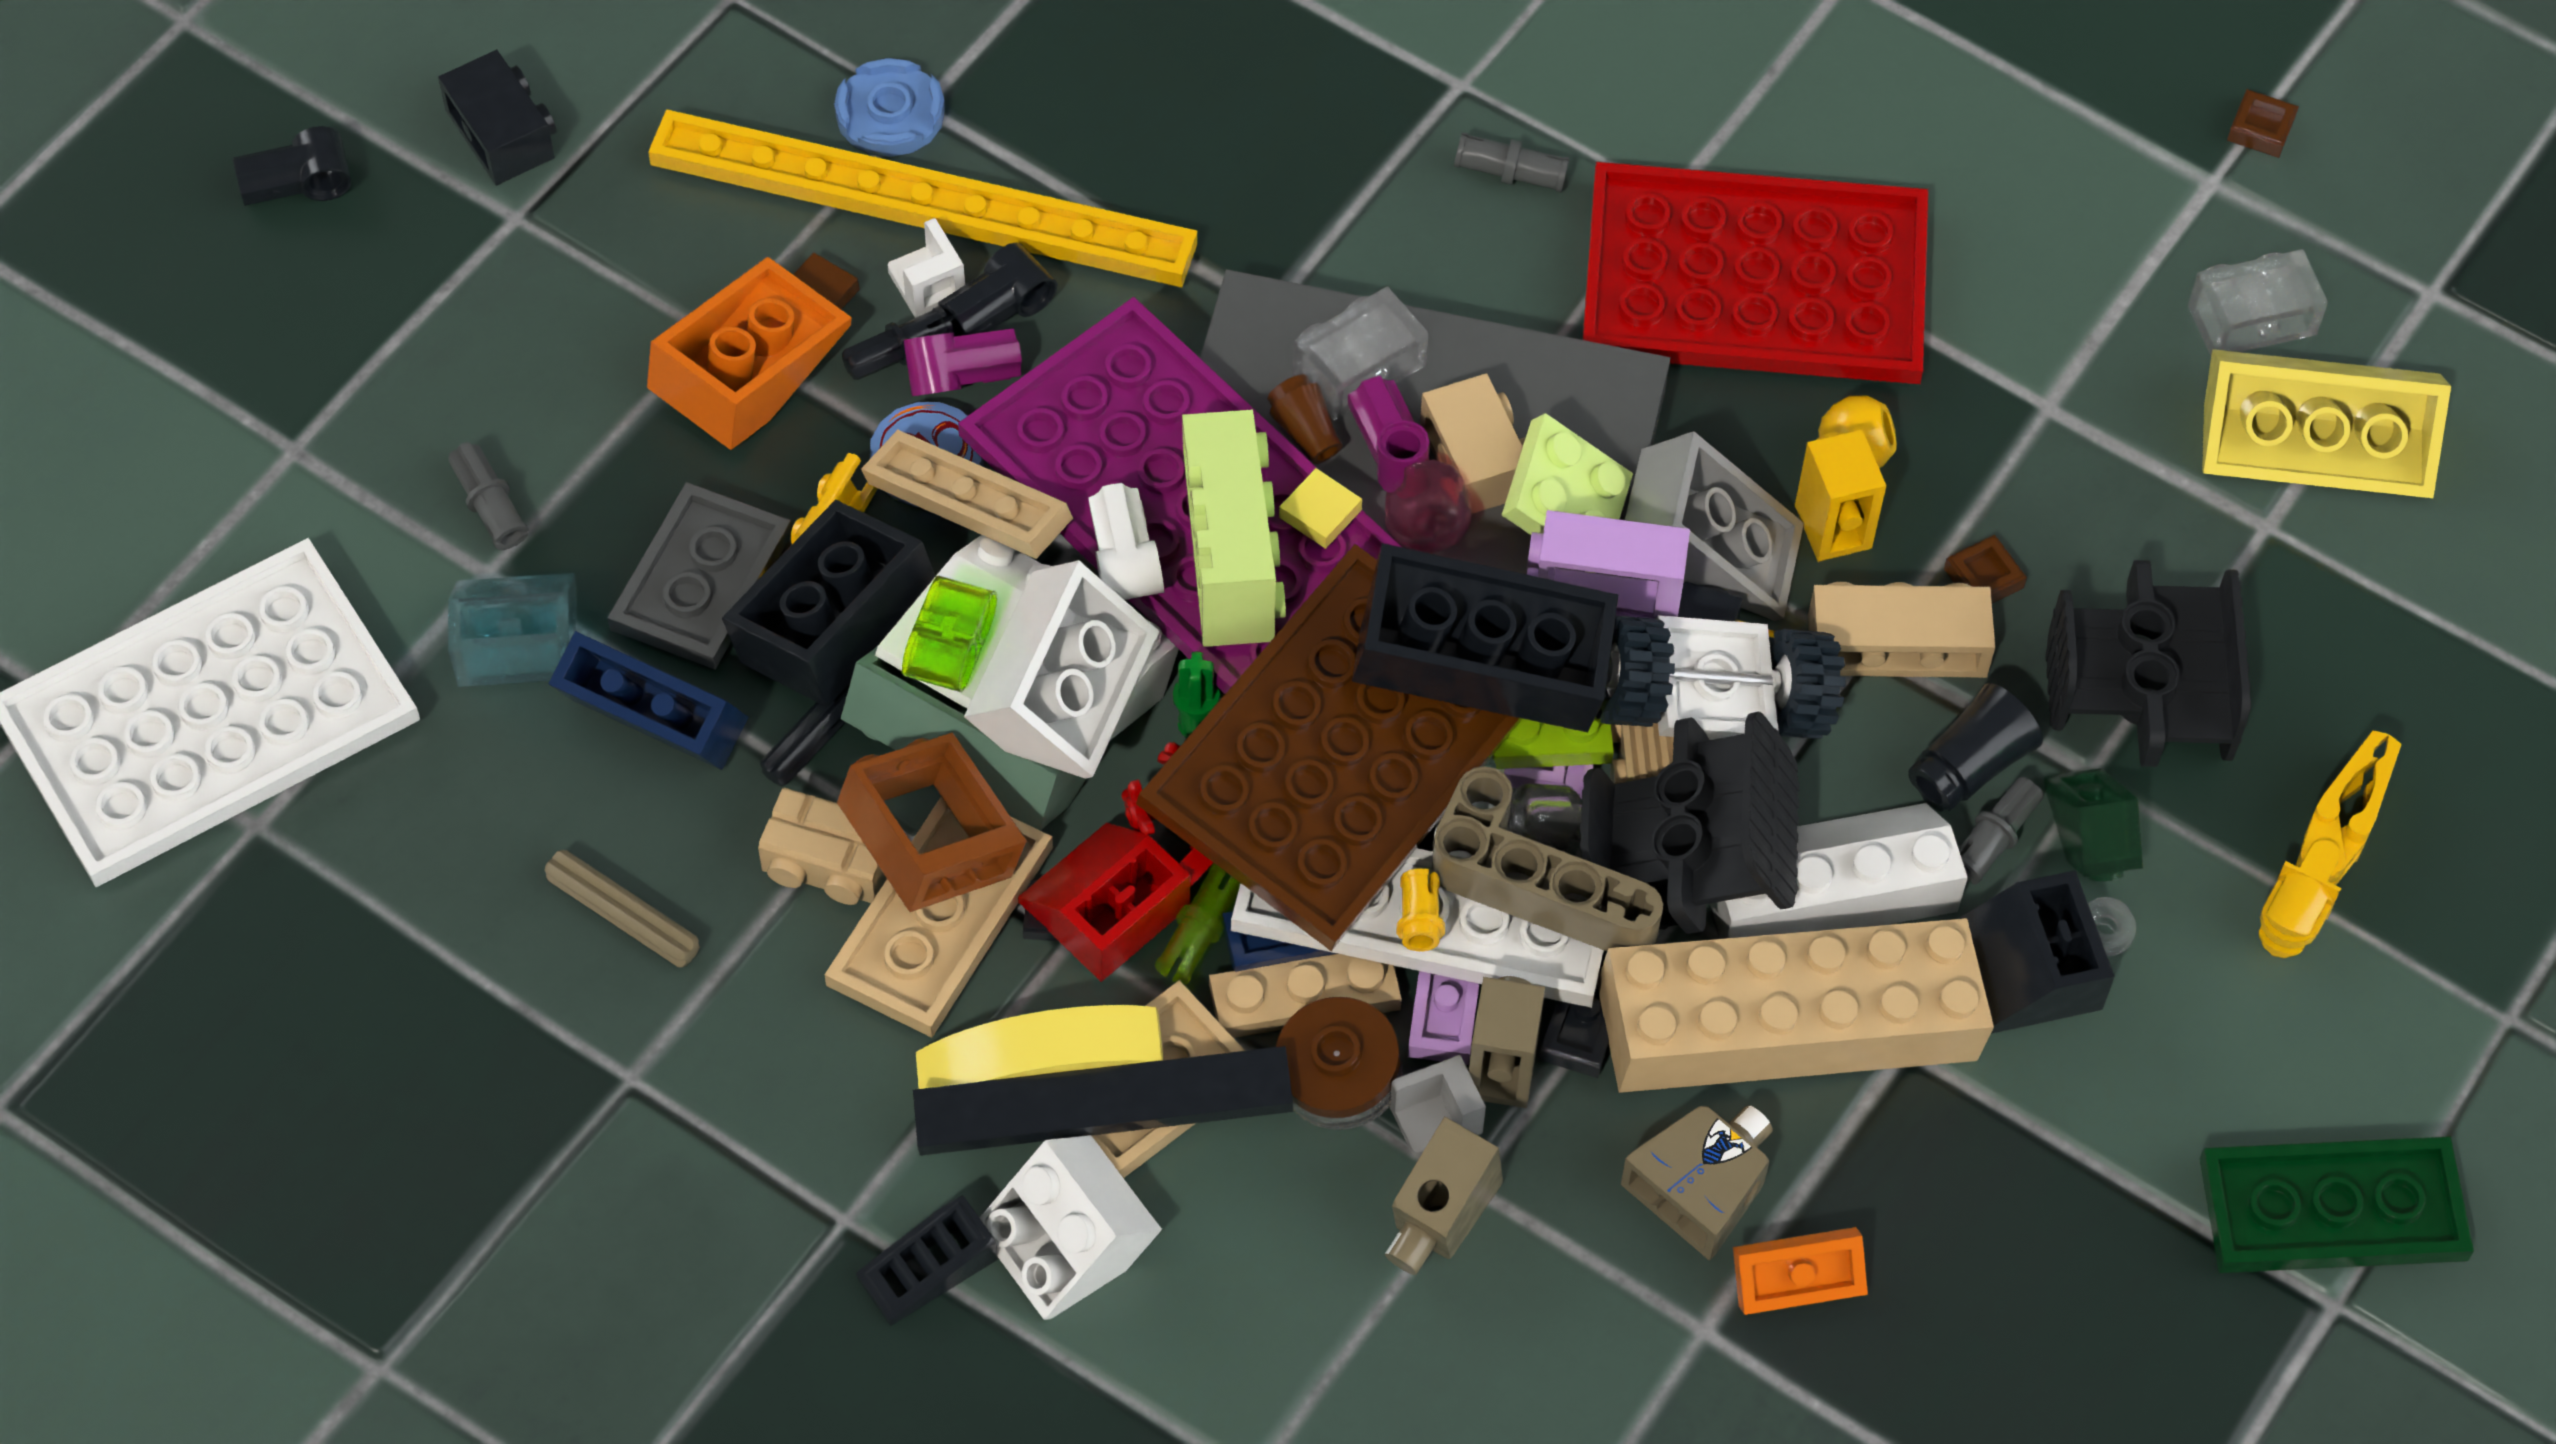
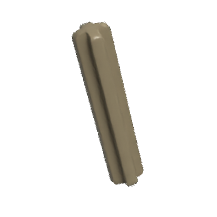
M568 850L557 851L552 859L547 862L544 870L549 882L675 966L686 967L697 955L700 946L696 935Z

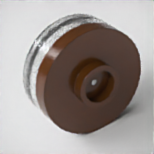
M1329 997L1304 1006L1286 1022L1276 1043V1047L1286 1046L1293 1110L1307 1122L1322 1128L1345 1130L1373 1121L1391 1105L1392 1081L1403 1076L1398 1040L1389 1020L1372 1005L1355 998Z

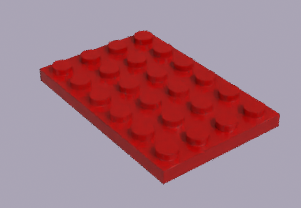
M1596 162L1582 340L1671 357L1670 364L1920 384L1924 358L1928 189Z

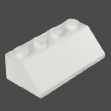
M1927 803L1797 826V894L1795 895V904L1791 908L1779 909L1767 894L1710 903L1720 939L1890 925L1958 912L1968 877L1951 825Z

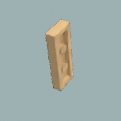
M1342 954L1297 960L1238 972L1231 971L1209 975V988L1216 1020L1233 1038L1282 1030L1286 1022L1298 1010L1314 1001L1329 997L1355 998L1372 1005L1381 1013L1401 1010V994L1394 965Z

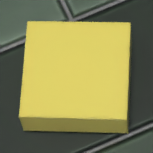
M1315 468L1279 506V518L1326 549L1361 512L1362 498Z

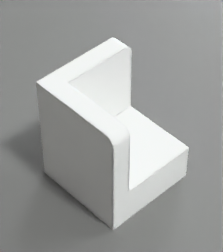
M936 218L924 222L926 247L888 263V273L915 318L932 311L933 308L938 306L939 301L965 285L964 264Z

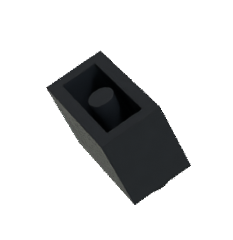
M497 49L438 76L445 111L496 186L555 158L551 135L555 134L557 130L550 112L543 103L538 105L533 103L529 97L531 95L530 87L523 72L517 65L510 68Z

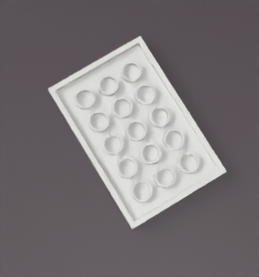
M309 538L0 692V725L95 887L118 877L420 720L414 702Z

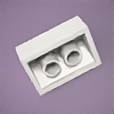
M1079 560L1033 571L964 717L1005 752L1085 779L1091 778L1095 774L1159 630Z

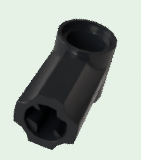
M318 126L305 129L295 136L292 145L233 157L235 173L244 206L301 193L311 200L328 201L341 197L351 187V177L342 137L338 131L330 127Z
M1015 242L1002 247L988 260L983 274L939 301L938 306L942 307L947 314V317L943 318L945 322L951 321L954 337L984 333L1016 313L1022 317H1030L1040 312L1053 299L1057 292L1058 284L1022 244Z

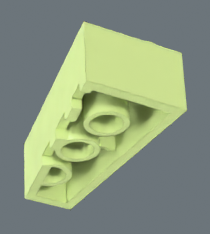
M1253 410L1182 415L1183 455L1203 647L1271 642L1275 637V618L1286 617L1284 585L1283 582H1276L1274 568L1280 567L1277 531L1269 532L1268 517H1274L1272 481L1263 482L1261 468L1269 467L1266 432L1256 433Z

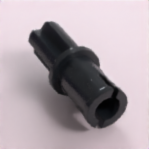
M940 306L900 325L891 322L885 326V332L844 349L842 360L845 369L854 380H860L898 362L902 365H907L903 340L946 333L954 334L952 323L949 320L942 324L941 319L946 318L947 314Z

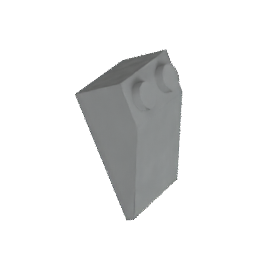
M1694 431L1641 449L1625 520L1690 529L1683 583L1690 582L1700 586L1719 587L1730 595L1742 598L1741 608L1773 621L1784 619L1804 523Z

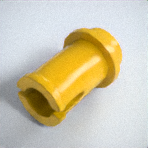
M1412 869L1403 873L1400 878L1402 918L1397 922L1396 934L1402 939V943L1407 949L1418 952L1429 951L1439 945L1440 939L1445 935V923L1439 917L1438 888L1440 887V877L1436 872L1429 875V869Z

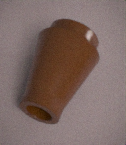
M1300 374L1283 381L1269 393L1267 400L1272 406L1269 412L1270 416L1308 454L1313 464L1329 460L1342 449L1343 445L1336 435L1318 383H1311L1307 375Z

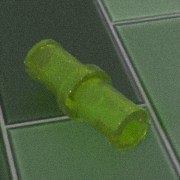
M1215 863L1210 866L1209 873L1191 904L1184 905L1176 916V921L1179 925L1163 953L1155 962L1157 971L1164 977H1167L1177 958L1183 959L1172 979L1175 983L1180 980L1183 985H1187L1191 981L1192 974L1209 944L1216 943L1224 932L1222 924L1223 913L1229 911L1238 895L1241 883L1232 876L1223 890L1218 889L1226 872Z

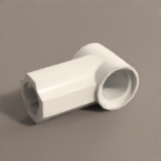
M1123 483L1102 486L1098 493L1088 497L1099 551H1095L1099 578L1124 600L1164 593L1158 551L1155 540L1149 541L1146 527L1147 522L1138 488H1130Z

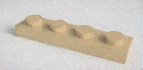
M898 429L861 468L869 485L1035 559L1043 553L1073 519L1065 502Z

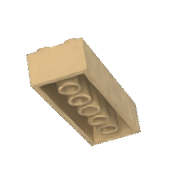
M1967 918L1608 948L1597 981L1619 1093L1978 1061L1994 1028Z

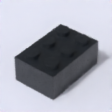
M835 499L722 617V620L742 664L828 707L851 682L856 662L882 642L935 578V574L921 540Z

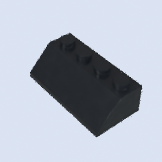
M1382 543L1360 628L1352 682L1588 733L1604 701L1618 594Z

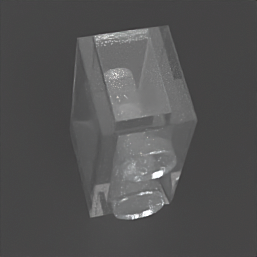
M2303 249L2283 254L2272 252L2256 260L2234 265L2218 264L2205 271L2198 272L2188 303V307L2210 356L2212 355V349L2244 352L2315 336L2318 333L2328 305V301Z
M1387 286L1371 296L1357 298L1344 312L1323 324L1315 323L1306 328L1294 340L1293 374L1295 376L1305 374L1311 383L1314 382L1320 385L1330 417L1335 420L1350 411L1348 407V394L1355 391L1362 381L1381 375L1383 379L1394 380L1397 383L1426 366L1429 332Z

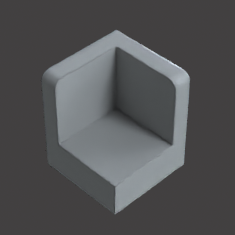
M1461 1055L1392 1081L1390 1109L1414 1157L1419 1158L1444 1116L1476 1135L1483 1134L1486 1106Z

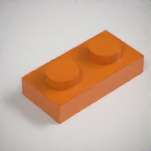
M1856 1227L1733 1247L1738 1304L1744 1315L1868 1295L1863 1236Z

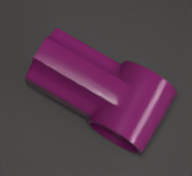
M1014 328L954 337L953 333L903 340L912 396L962 389L961 385L988 383L1021 376V350Z
M1380 375L1362 381L1355 391L1348 394V407L1377 465L1378 483L1384 491L1392 495L1401 497L1414 495L1426 486L1429 478L1430 441L1428 433L1421 425L1415 423L1394 380L1383 379Z

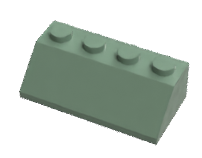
M877 647L856 662L841 720L861 730L867 737L880 741L894 750L902 749L920 738L930 740L953 732L1011 817L1041 831L1070 806L1085 782V778L1005 752L964 717L967 708L875 656Z

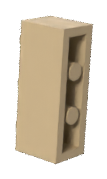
M1849 582L1814 585L1808 612L1809 631L1831 633L1835 636L1834 641L1839 642L1841 647L1838 656L1844 657L1845 667L1840 670V676L1987 678L1995 650L1990 587H1971L1965 583H1951L1945 586H1912L1904 582L1890 583L1886 586L1854 585Z

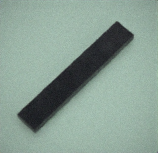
M1286 1046L913 1090L917 1147L920 1156L1041 1142L1051 1139L1092 1136L1294 1112Z

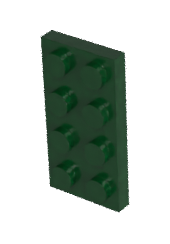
M2451 1136L2204 1148L2199 1158L2219 1273L2469 1261L2474 1252Z

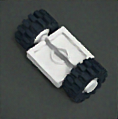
M1659 615L1655 619L1616 616L1605 696L1596 719H1601V723L1644 727H1651L1653 723H1658L1659 736L1674 737L1675 721L1692 717L1707 734L1709 740L1745 734L1747 715L1759 711L1779 731L1780 736L1821 739L1823 735L1827 736L1831 732L1830 724L1836 725L1839 715L1835 709L1843 705L1844 697L1840 696L1839 692L1840 687H1845L1846 676H1840V670L1845 667L1844 657L1838 656L1841 647L1839 642L1834 641L1835 636L1826 632L1783 629L1775 631L1773 638L1769 637L1768 624Z

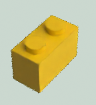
M1863 429L1843 434L1840 432H1830L1814 441L1807 442L1795 508L1800 520L1804 523L1803 527L1817 562L1869 550L1873 547L1886 483Z

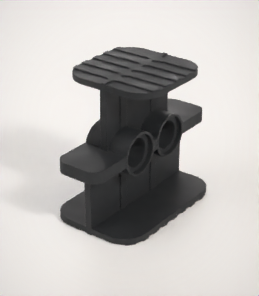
M2134 560L2127 580V607L2125 610L2073 608L2071 591L2061 590L2056 606L2053 608V617L2049 627L2047 649L2045 652V660L2047 662L2046 677L2048 678L2047 692L2049 695L2048 706L2051 714L2050 725L2053 730L2062 731L2064 729L2068 714L2122 715L2127 721L2137 725L2141 767L2158 766L2165 742L2219 743L2222 760L2232 761L2239 743L2242 742V735L2251 709V684L2248 679L2249 663H2247L2246 632L2243 626L2244 613H2242L2243 600L2240 595L2241 581H2239L2238 570L2227 569L2223 575L2220 587L2154 586L2150 560ZM2136 635H2143L2151 640L2141 639ZM2139 685H2146L2152 687L2156 691L2146 690L2140 687Z
M1759 711L1747 715L1745 734L1709 740L1707 734L1694 718L1676 720L1674 724L1673 762L1663 768L1658 776L1614 784L1600 768L1590 769L1584 775V789L1582 790L1583 807H1581L1582 824H1580V852L1583 855V859L1643 881L1652 887L1668 884L1667 903L1669 912L1686 934L1705 930L1706 904L1767 894L1779 909L1791 908L1795 904V895L1797 894L1796 877L1798 875L1796 860H1798L1797 826L1799 825L1798 791H1800V783L1798 781L1797 762L1790 748L1779 735V731Z

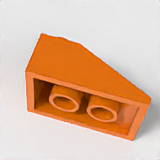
M766 257L651 341L647 388L725 447L732 450L775 416L851 326L852 317L774 260Z

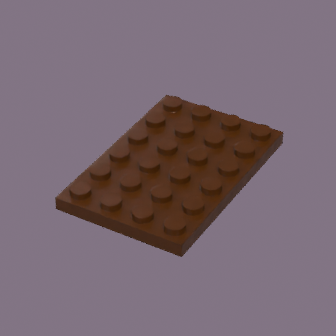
M1356 544L1352 546L1140 792L1136 802L1139 807L1330 951L1336 947L1442 818L1463 775L1473 768L1483 767L1522 720V718L1352 682L1360 628L1377 559Z

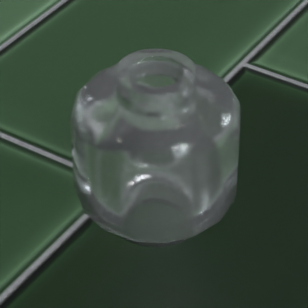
M1521 784L1512 794L1507 831L1575 856L1581 842L1580 824H1582L1581 807H1583L1581 798L1577 791L1568 785Z

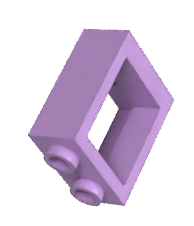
M1547 510L1544 533L1532 532L1527 575L1618 594L1616 616L1654 619L1658 615L1678 617L1690 529Z

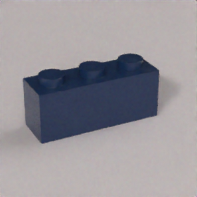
M577 631L574 632L548 683L571 700L720 770H723L749 718L729 702Z

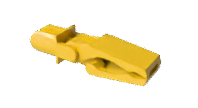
M2374 730L2370 733L2316 806L2304 835L2296 864L2293 865L2285 861L2260 915L2261 927L2259 929V937L2264 949L2272 956L2288 958L2300 954L2306 945L2312 943L2324 922L2328 919L2341 890L2337 884L2352 865L2358 861L2376 821L2402 745L2391 735ZM2386 741L2384 756L2380 759L2373 757L2374 751ZM2374 766L2373 780L2366 785L2363 792V811L2353 815L2348 825L2341 828L2339 819L2340 805L2361 789L2363 776Z

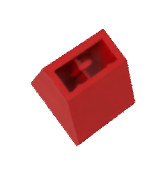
M1106 822L1019 895L1018 903L1029 911L1036 920L1040 921L1076 959L1102 982L1190 907L1191 874L1149 835Z

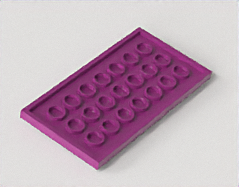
M1132 297L958 423L959 436L997 473L1065 502L1073 519L1060 534L1097 570L1095 551H1099L1088 497L1098 493L1102 486L1123 483L1127 487L1138 488L1147 522L1146 527L1149 541L1155 540L1158 551L1164 593L1128 600L1150 622L1156 624L1162 633L1188 659H1191V652L1198 651L1203 653V660L1213 662L1214 684L1226 694L1270 642L1203 647L1183 455L1182 415L1253 410L1256 433L1266 432L1269 467L1261 468L1263 482L1272 481L1274 517H1268L1269 532L1277 531L1280 567L1274 568L1276 582H1283L1286 606V617L1275 618V636L1354 544L1358 545L1375 559H1378L1382 543L1401 546L1363 510L1326 549L1280 519L1279 506L1317 467L1135 297Z

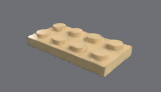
M940 797L911 842L918 853L922 854L969 837L943 798ZM1011 817L1027 840L1012 878L913 912L908 911L887 879L824 974L826 986L933 1038L1017 906L1018 896L1027 890L1031 880L1034 879L1052 851L1053 837Z

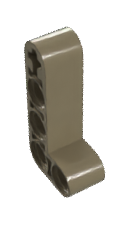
M1486 766L1473 768L1463 775L1437 827L1434 838L1432 873L1436 872L1439 875L1442 888L1604 951H1608V948L1654 945L1657 943L1663 902L1660 894L1654 887L1643 881L1507 831L1513 792L1511 782L1507 776L1496 768ZM1483 801L1489 802L1495 807L1480 809L1472 804ZM1461 850L1466 851L1473 856H1471L1470 858L1460 859L1455 858L1448 853L1452 851ZM1521 872L1530 878L1518 881L1509 878L1506 874ZM1575 893L1582 895L1587 900L1577 903L1571 902L1563 896ZM1602 905L1607 906L1606 912L1601 911Z

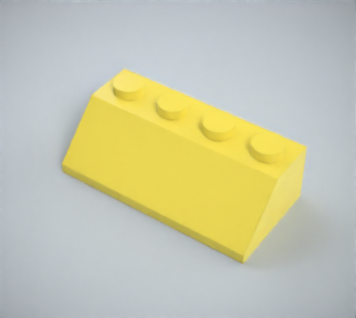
M2212 349L2204 402L2202 472L2204 474L2433 498L2451 385L2438 373Z

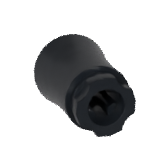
M1987 683L1950 727L1922 752V758L1908 770L1909 779L1929 805L1940 812L1944 809L1950 811L1960 801H1967L1987 782L2011 764L2041 747L2043 743L2042 732L2032 714L2020 700L2003 687Z

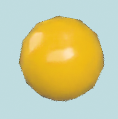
M1848 396L1834 403L1822 417L1818 429L1819 437L1830 432H1840L1843 434L1863 429L1878 467H1883L1895 453L1897 445L1893 420L1887 406L1870 396Z

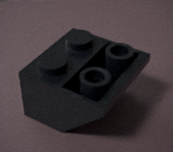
M2076 870L2017 882L1958 918H1967L1994 1025L1991 1034L2103 1010L2115 976Z

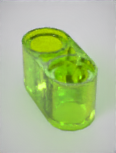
M940 575L936 576L930 586L905 648L902 662L903 676L963 692L971 678L993 623L997 606V592Z

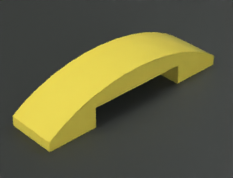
M1138 1005L1071 1007L1009 1017L952 1034L916 1052L919 1089L1164 1060L1158 1010L1156 1007Z

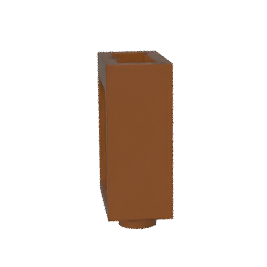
M953 732L930 740L920 738L902 749L880 756L871 754L860 758L850 765L837 800V804L909 912L1012 878L1027 842ZM934 785L969 838L919 854L884 801Z

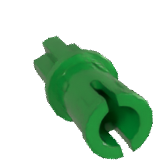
M1198 651L1191 652V659L1179 662L1178 682L1173 689V702L1179 711L1178 730L1186 738L1190 736L1220 701L1219 688L1214 684V663L1203 660V653Z

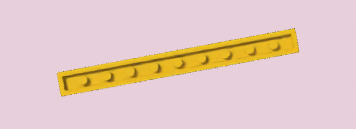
M667 109L648 151L651 166L924 228V222L936 218L946 234L1003 247L1017 242L1022 244L1029 253L1181 288L1197 247L1196 230Z

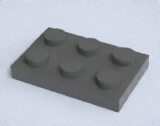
M686 482L607 619L610 631L716 670L732 642L722 617L778 560L791 537V520Z

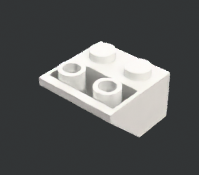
M1091 1135L1045 1140L980 1216L981 1221L996 1242L997 1257L1044 1320L1054 1318L1126 1272L1162 1230Z

